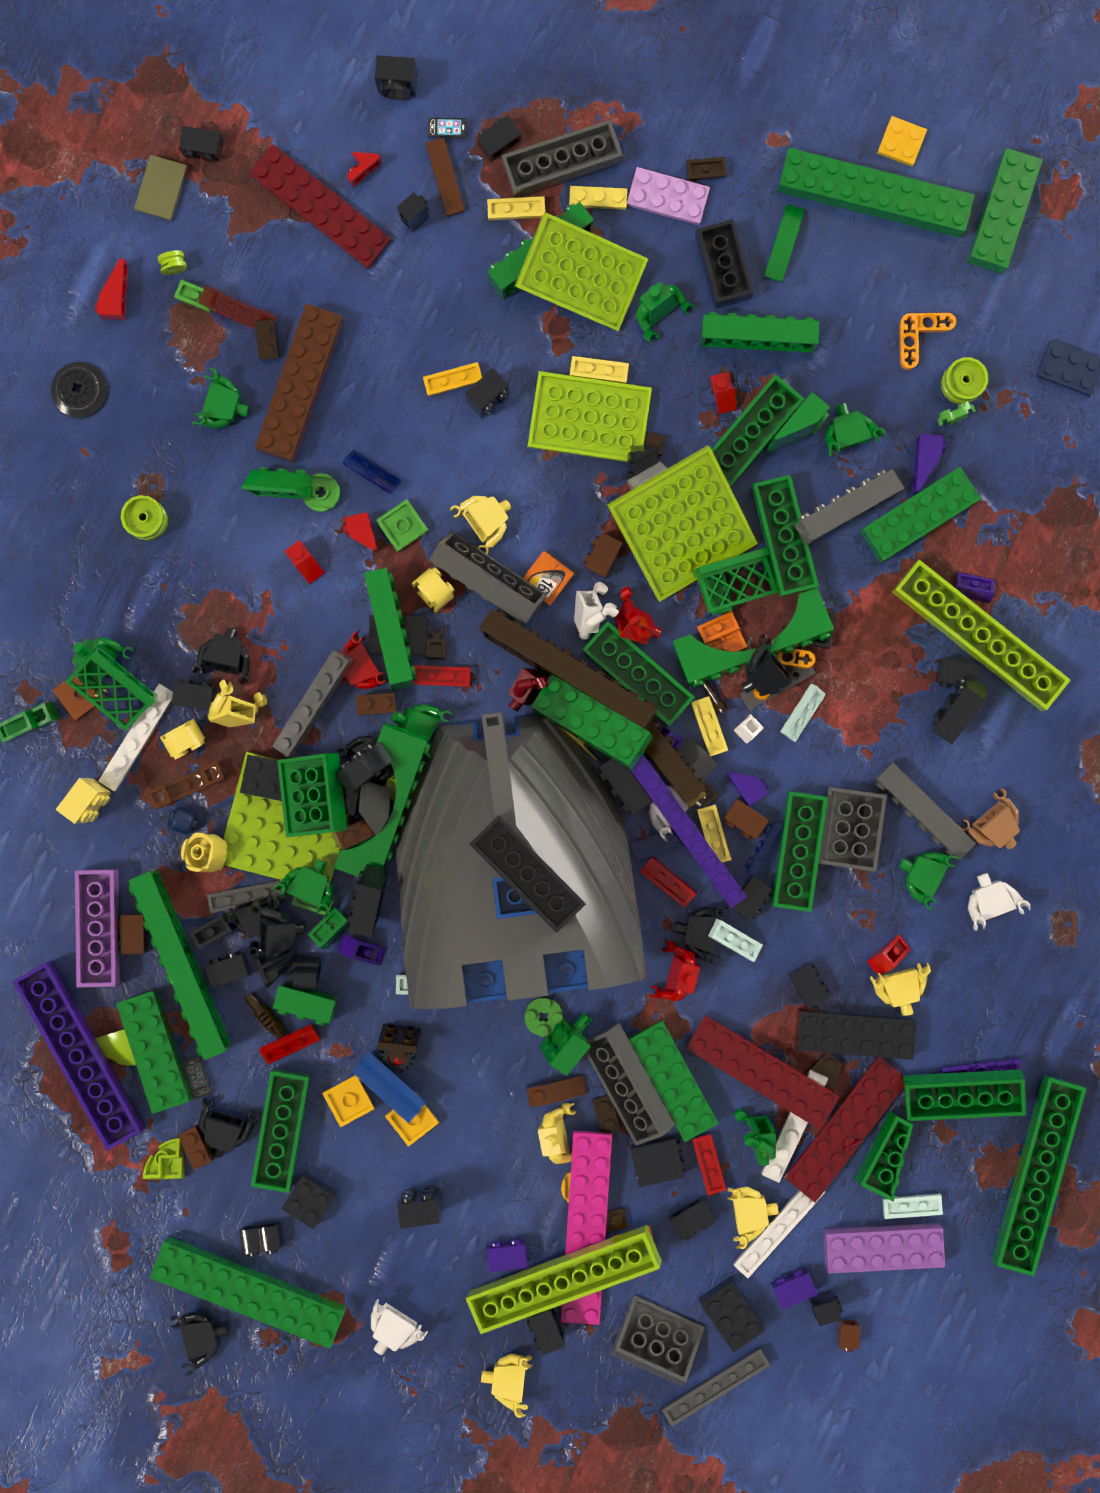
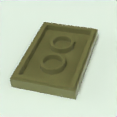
M150 155L134 210L172 221L188 169L187 165Z

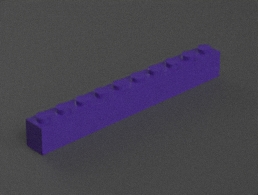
M642 754L633 770H630L727 905L733 908L747 896Z

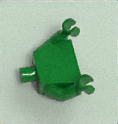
M659 282L655 286H651L649 291L639 298L636 318L641 329L645 331L644 339L652 343L651 336L658 339V334L650 330V327L659 322L679 306L680 303L681 309L687 315H689L687 312L689 306L695 310V306L689 300H685L686 297L677 286L670 284L664 286Z
M207 368L212 371V376L204 375V377L208 380L214 379V382H210L202 414L196 413L192 415L198 417L199 422L194 421L192 424L194 426L202 424L205 427L219 429L228 426L230 423H235L237 415L247 417L250 406L241 404L242 397L239 394L238 388L229 379L217 374L214 368Z
M846 403L835 407L838 417L832 419L825 434L829 456H832V451L840 455L841 450L869 442L873 438L872 435L875 442H879L878 436L886 438L883 428H879L871 419L864 414H860L859 411L849 413Z
M106 637L95 638L93 641L85 639L83 643L77 642L73 646V651L76 654L72 658V663L76 666V669L96 646L100 647L114 660L119 655L116 653L117 651L120 652L121 656L129 659L130 657L125 656V650L133 651V649L127 646L121 647L119 643ZM90 660L86 665L87 672L98 671V665ZM87 675L88 685L99 684L98 675ZM77 676L78 681L85 685V677ZM89 688L94 690L96 697H100V688ZM102 688L104 692L108 693L107 688Z
M429 704L415 705L412 709L405 708L403 714L395 711L391 716V721L396 723L398 727L431 738L440 721L437 717H441L444 722H449L450 720L444 719L443 715L444 713L452 715L449 710L442 712L440 708Z
M926 852L920 856H915L912 862L902 858L898 865V868L907 872L903 880L907 882L906 887L912 898L925 905L930 911H934L929 907L930 903L935 902L938 905L933 896L948 866L958 867L952 865L953 859L960 860L954 855L948 856L939 852Z
M317 858L312 868L305 865L287 873L281 882L275 885L272 891L274 893L275 890H280L279 898H281L286 890V893L316 906L317 915H319L320 911L324 910L325 917L328 916L329 907L334 897L332 882L329 880L330 877L322 873L327 863Z
M738 1109L733 1113L739 1123L745 1119V1124L750 1127V1133L743 1136L746 1140L745 1144L747 1147H752L759 1165H769L770 1159L776 1158V1134L768 1115L752 1117L748 1116L743 1109Z

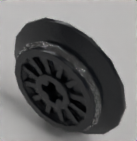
M87 362L66 364L57 371L52 380L51 395L53 402L62 413L70 417L85 418L95 414L102 408L107 398L108 386L104 375L97 367ZM77 385L81 387L80 393L75 391Z

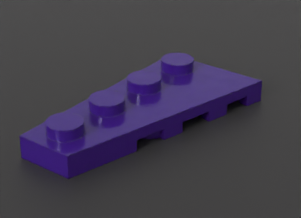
M1015 1058L941 1067L940 1074L1020 1070L1021 1059Z

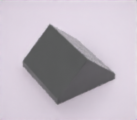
M691 739L680 749L684 756L682 760L685 764H691L696 771L693 774L697 779L701 777L704 781L718 765L705 750Z
M366 782L361 786L359 812L374 834L377 835L389 818L391 788Z

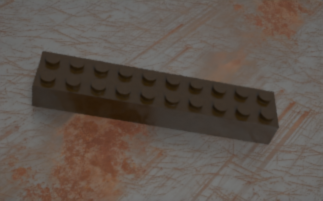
M499 609L497 611L490 610L479 627L484 638L546 676L554 675L645 730H649L657 717V709L654 708L655 704L647 699L645 701L639 699V695L633 690L629 689L626 691L621 688L622 684L614 679L608 680L605 678L606 675L600 670L595 669L593 671L585 661L581 659L575 660L572 658L573 655L567 650L563 649L561 651L557 649L556 644L549 639L544 641L539 638L540 634L532 629L526 630L523 628L524 625L518 620L514 619L511 621L503 611Z

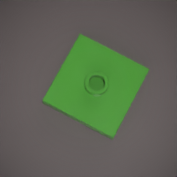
M408 499L376 520L397 552L429 531Z

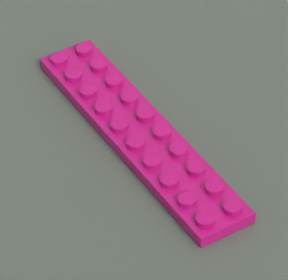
M573 1131L565 1255L605 1241L612 1133ZM602 1290L562 1304L561 1322L599 1325Z

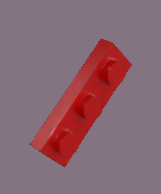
M414 665L417 680H414V685L470 687L471 668Z
M654 856L640 870L644 876L684 908L697 894V891Z
M310 1024L259 1048L260 1054L269 1065L320 1041V1036L313 1025Z
M711 1133L692 1138L707 1194L712 1195L726 1191Z

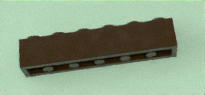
M654 720L648 730L653 738L645 752L690 808L707 795L705 789L707 785L701 777L699 779L693 774L696 772L690 763H684L682 760L683 754L678 748L673 749L670 745L672 743L671 739L666 733L662 735L659 731L660 725Z

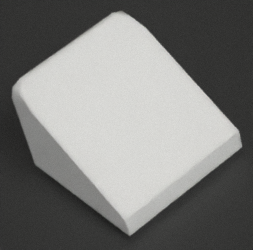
M750 714L734 731L745 743H748L764 727Z

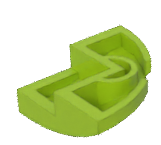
M124 1029L95 1038L106 1058L120 1065H136Z
M179 1138L166 1141L159 1146L160 1150L155 1156L150 1155L142 1178L150 1180L185 1179L184 1150Z

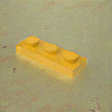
M476 362L424 376L423 380L427 395L430 397L474 385L482 378L479 364Z

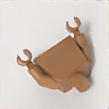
M1001 788L999 791L1002 793V797H998L995 792L993 793V798L999 802L972 824L973 828L970 827L967 820L963 819L967 823V828L962 830L967 831L968 835L979 844L989 847L995 845L998 848H1002L1005 845L1007 849H1012L1017 844L1013 837L1020 831L1018 827L1019 811L1012 801L1006 798V791Z

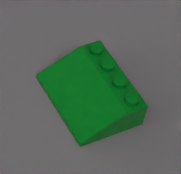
M811 392L776 434L765 452L770 454L808 437L810 433L814 435L829 416L827 411L830 406Z
M325 753L277 760L286 838L347 831L342 783L335 776L341 771L339 768V753Z

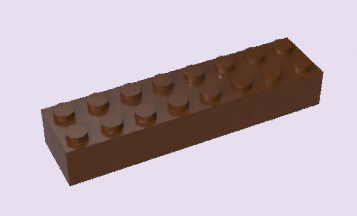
M307 303L305 304L255 446L258 452L292 464L295 463L345 322L341 315Z

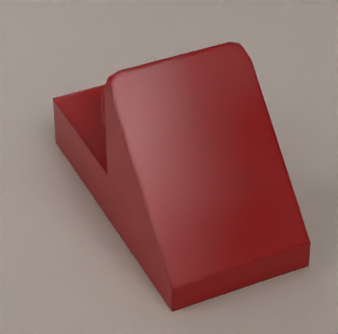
M351 152L353 159L358 163V166L352 167L348 171V175H346L352 187H355L382 164L381 157L378 154Z
M729 372L710 376L718 415L737 411L735 388H732Z

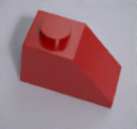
M364 512L346 517V523L343 524L345 534H349L352 540L373 552H378L368 513Z
M300 540L284 551L309 584L325 574Z
M898 934L878 949L867 962L877 975L878 973L883 975L894 969L911 949L900 934Z

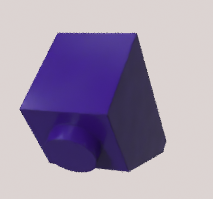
M732 772L726 774L747 806H751L768 794L766 789L769 787L763 779L759 780L758 777Z
M344 934L338 952L350 959L380 966L386 948L362 938Z

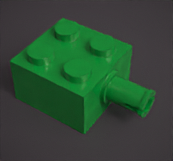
M583 1012L574 1025L563 1018L554 1026L553 1031L542 1041L539 1047L549 1065L566 1076L591 1047L582 1033L589 1023L593 1021L588 1014L586 1015Z

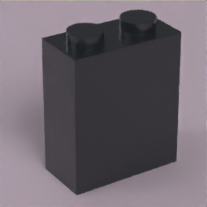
M675 1136L630 1146L639 1187L684 1177L683 1172L687 1171L684 1159L680 1160L679 1153L682 1152L680 1140L676 1141Z

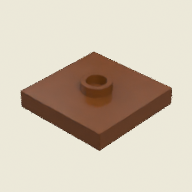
M77 676L73 678L72 681L74 683H76L77 685H83L80 681H78ZM65 681L52 690L75 721L95 707ZM89 689V695L92 697H96L94 695V690Z

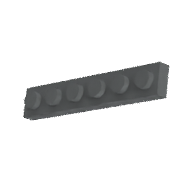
M758 1347L663 1406L661 1410L673 1427L771 1365L761 1348Z

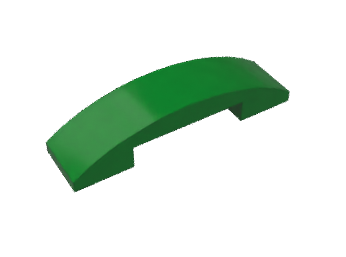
M786 204L764 274L765 278L782 283L802 221L804 209Z

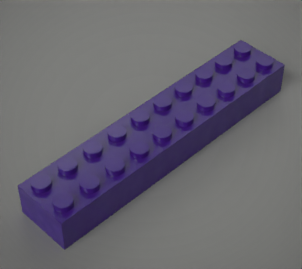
M53 961L45 962L12 981L106 1151L144 1130L146 1127L108 1059L101 1050L93 1032Z

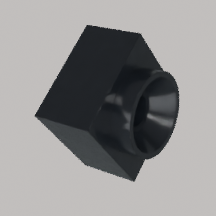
M376 55L375 82L380 95L393 100H405L410 95H416L418 72L415 58Z

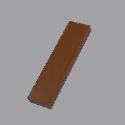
M444 138L427 142V151L446 216L450 217L464 213L465 209Z

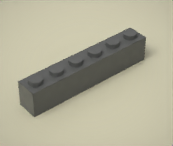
M884 469L875 474V479L871 480L868 478L861 482V487L857 489L852 487L845 491V496L840 497L837 495L829 500L831 504L825 506L823 503L814 509L815 513L810 515L807 512L798 518L800 521L794 526L805 545L903 490L904 486L895 471L891 469L886 472Z
M340 649L331 652L272 747L287 757L294 756L354 663L355 660Z
M893 762L889 763L874 778L878 789L883 793L886 791L890 795L889 799L896 806L900 804L905 809L903 813L908 818H914L918 822L917 826L924 833L927 831L932 836L930 839L937 846L942 845L946 849L944 851L946 855H954L961 860L976 844Z

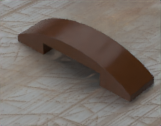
M216 761L170 783L147 791L146 794L153 810L203 790L225 778Z

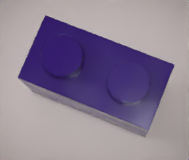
M514 1238L506 1243L492 1241L490 1245H487L489 1273L528 1268L525 1240Z
M796 1269L791 1275L787 1277L779 1276L771 1283L782 1310L818 1295L807 1269Z

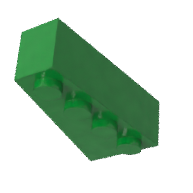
M889 1112L854 1178L861 1186L894 1202L896 1186L899 1184V1174L904 1164L903 1158L905 1150L908 1148L913 1124L896 1113Z

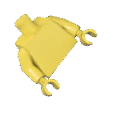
M472 496L462 502L461 506H452L450 511L459 510L458 514L453 516L454 518H460L463 514L482 543L486 541L485 545H480L478 548L485 547L486 554H488L489 548H493L504 535L507 527L505 522L508 520L506 512L511 510V506L507 500L498 503L495 497Z
M222 680L219 683L221 693L217 694L209 708V721L226 727L254 724L255 714L259 711L258 708L267 704L265 695L257 692L253 696L255 704L232 696H226L233 692V686L231 681L227 685L226 681Z
M918 963V971L915 968L883 976L878 973L879 977L876 980L871 976L870 980L874 984L876 995L885 1004H890L892 1007L900 1006L902 1016L913 1014L911 1003L920 1001V996L923 995L928 974L931 972L929 964L926 963V967L922 968L921 964Z
M563 1103L561 1108L546 1113L538 1128L543 1157L549 1156V1159L554 1164L568 1163L572 1159V1152L569 1153L570 1149L563 1114L574 1115L576 1110H570L574 1103Z
M747 1186L737 1189L728 1188V1191L733 1192L731 1197H727V1199L733 1201L737 1231L741 1235V1237L736 1236L733 1238L734 1241H740V1244L736 1246L738 1249L746 1248L747 1243L754 1240L769 1226L768 1216L779 1214L777 1203L766 1204L764 1196L759 1191Z
M510 1353L495 1362L494 1372L482 1370L481 1383L492 1384L491 1394L504 1406L514 1411L518 1418L526 1416L522 1413L521 1409H528L526 1404L520 1405L519 1403H522L525 1370L533 1366L527 1363V1361L532 1359V1356L527 1355L524 1357Z

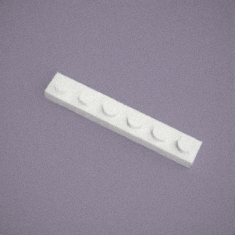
M158 684L154 691L157 694L156 701L137 718L98 781L113 791H117L172 702L173 691L161 684Z
M809 1070L807 1074L808 1077L823 1086L826 1085L827 1077L812 1070ZM789 1112L776 1140V1158L770 1159V1164L764 1166L761 1172L763 1176L778 1183L780 1182L808 1122Z
M799 1190L782 1208L779 1214L773 1218L769 1226L736 1259L733 1265L749 1278L816 1203Z

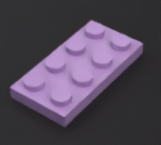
M637 167L626 206L700 225L710 187Z

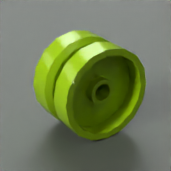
M971 357L960 358L954 361L943 373L941 390L950 402L958 405L967 401L970 403L986 389L988 372L979 360Z
M139 495L132 497L124 504L121 510V521L128 533L140 540L151 541L157 539L165 532L168 525V515L159 502L149 496Z

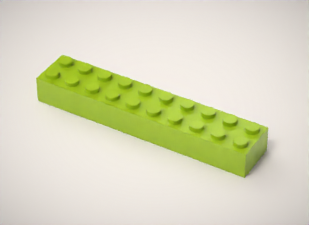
M916 561L892 590L895 596L1040 711L1047 710L1071 681L922 561Z
M647 1225L472 1289L465 1299L480 1334L658 1270L662 1260Z

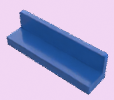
M369 1051L365 1053L362 1061L352 1071L358 1079L407 1123H410L425 1106L426 1102Z

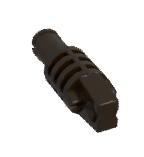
M254 992L244 998L255 1012V1018L261 1022V1025L265 1027L269 1034L272 1033L276 1039H280L287 1033L282 1026L281 1020L272 1012L273 1010L269 1008L268 1004H263Z

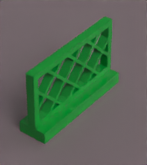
M767 547L692 570L694 578L697 577L708 613L778 593L767 555H769ZM758 562H763L765 568L763 574L754 570ZM741 567L749 571L746 579L737 575ZM724 572L732 576L729 584L720 580ZM752 573L760 577L757 586L749 582ZM709 577L715 581L712 589L705 586L704 578ZM735 578L743 582L740 591L732 587ZM763 580L769 582L771 591L766 592L760 588ZM718 583L726 587L723 596L715 592ZM746 585L755 589L751 597L743 593ZM729 590L738 594L734 602L726 598ZM712 595L721 599L719 605L712 608L710 602Z
M98 646L92 650L89 656L65 680L70 687L125 731L149 706H152L157 697V694ZM90 660L98 665V671L87 672L86 665ZM87 675H98L99 684L88 685ZM101 675L113 677V684H102ZM75 676H84L85 685H77L72 680ZM114 687V697H103L102 688ZM116 687H125L128 690V696H117ZM88 688H100V697L90 696ZM139 699L144 705L141 708L132 709L131 700ZM115 700V709L108 710L104 707V701ZM118 700H129V709H118ZM119 713H130V720L125 724L119 719Z

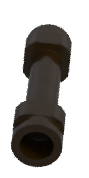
M708 680L705 681L702 687L714 703L713 708L720 714L728 709L723 700L719 699Z

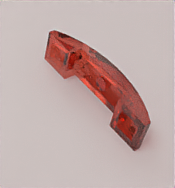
M205 285L198 302L200 305L254 330L255 320L274 319L275 323L277 316L261 309H255Z

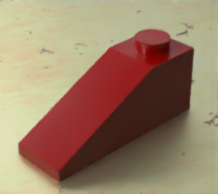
M120 258L99 294V300L96 301L95 310L102 319L125 320L128 263L124 258Z

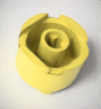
M435 567L426 570L411 584L413 588L418 587L419 591L417 594L430 608L434 606V612H438L454 598L455 590L449 582L444 583L441 579V573Z
M195 719L160 737L170 756L174 757L175 760L188 753V748L194 750L205 743V737Z
M194 833L182 845V860H185L186 867L191 871L215 872L221 870L227 856V842L215 834Z

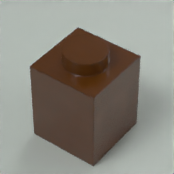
M839 1320L837 1330V1344L839 1348L847 1352L859 1349L860 1325L858 1321Z

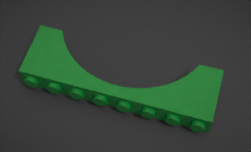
M817 587L799 594L797 608L790 623L772 640L773 644L765 648L766 650L769 649L775 657L783 652L784 654H789L799 646L803 648L810 646L815 640H826L833 634L834 627ZM691 634L672 641L689 687L693 686L694 688L704 685V682L707 680L716 681L721 679L723 674H735L741 671L740 668L748 665L755 649L738 652L718 650L701 643Z
M387 722L383 725L377 743L380 742L394 760L391 763L396 779L394 808L389 820L379 834L339 851L334 866L335 869L359 877L360 871H364L367 864L384 868L386 862H390L394 852L391 850V847L397 843L400 835L397 833L398 827L403 826L406 818L403 815L405 808L409 809L412 798L409 797L411 790L415 791L418 780H416L417 773L421 774L425 764L422 762L423 756L428 755L431 744H428L430 738Z

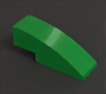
M53 701L42 703L1 722L0 739L2 743L26 735L59 720L60 718Z

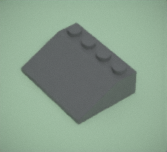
M829 787L819 864L876 872L887 795Z
M634 1295L616 1335L610 1355L681 1386L687 1381L705 1327Z

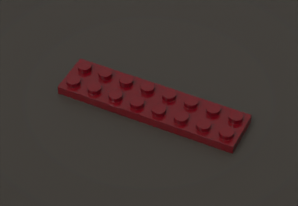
M274 144L271 145L249 173L252 178L366 269L371 267L392 241L387 234Z
M707 1015L702 1019L686 1047L687 1050L821 1130L840 1098V1095Z
M876 1057L784 1178L816 1203L859 1145L850 1148L848 1151H845L844 1148L860 1139L862 1141L865 1139L904 1088V1075L881 1057Z

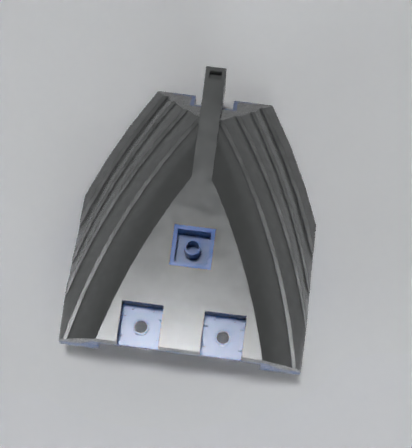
M502 712L482 715L484 738L480 739L478 738L476 721L438 726L428 752L431 759L425 756L423 760L426 765H424L421 774L418 773L416 780H418L415 791L411 793L410 798H412L409 809L405 811L404 815L406 818L400 829V835L396 844L403 954L411 1009H447L489 1000L507 998V1001L548 996V993L575 989H603L647 978L624 817L605 783L581 747L557 725L537 713L514 716L516 734L506 735L505 720ZM498 815L586 902V905L557 933L469 845ZM564 964H568L572 969L571 973L567 976L560 973V967ZM485 974L491 977V983L487 986L480 983V977Z

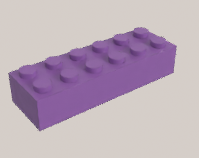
M119 869L75 871L77 987H115L121 984L120 950L118 949L120 930L117 928V921L120 919Z
M939 1223L823 1229L825 1268L829 1274L945 1267L943 1228Z

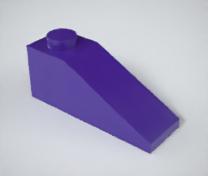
M920 434L917 437L912 494H917L921 490L942 453L945 452L946 441H943V435Z

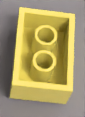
M79 778L56 810L74 824L93 822L98 817V810L101 806L104 807L110 801L109 795L112 792L95 779Z

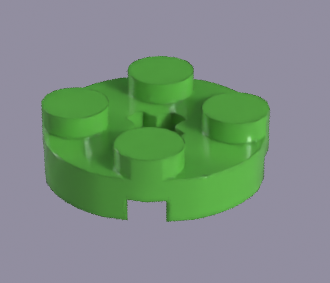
M969 401L958 405V408L952 412L948 409L939 413L940 415L937 419L939 427H943L944 422L950 425L967 418V414L970 411L973 415L976 413L974 405H970Z
M324 473L312 475L310 500H303L313 511L327 512L334 509L339 502L340 487L330 475ZM320 488H323L326 492L323 498H319V495L316 494V491H320Z
M546 997L536 998L531 1001L525 1012L526 1026L532 1033L541 1037L549 1036L554 1026L563 1019L560 1005L555 1000ZM547 1012L549 1014L547 1016L548 1021H540L539 1013Z

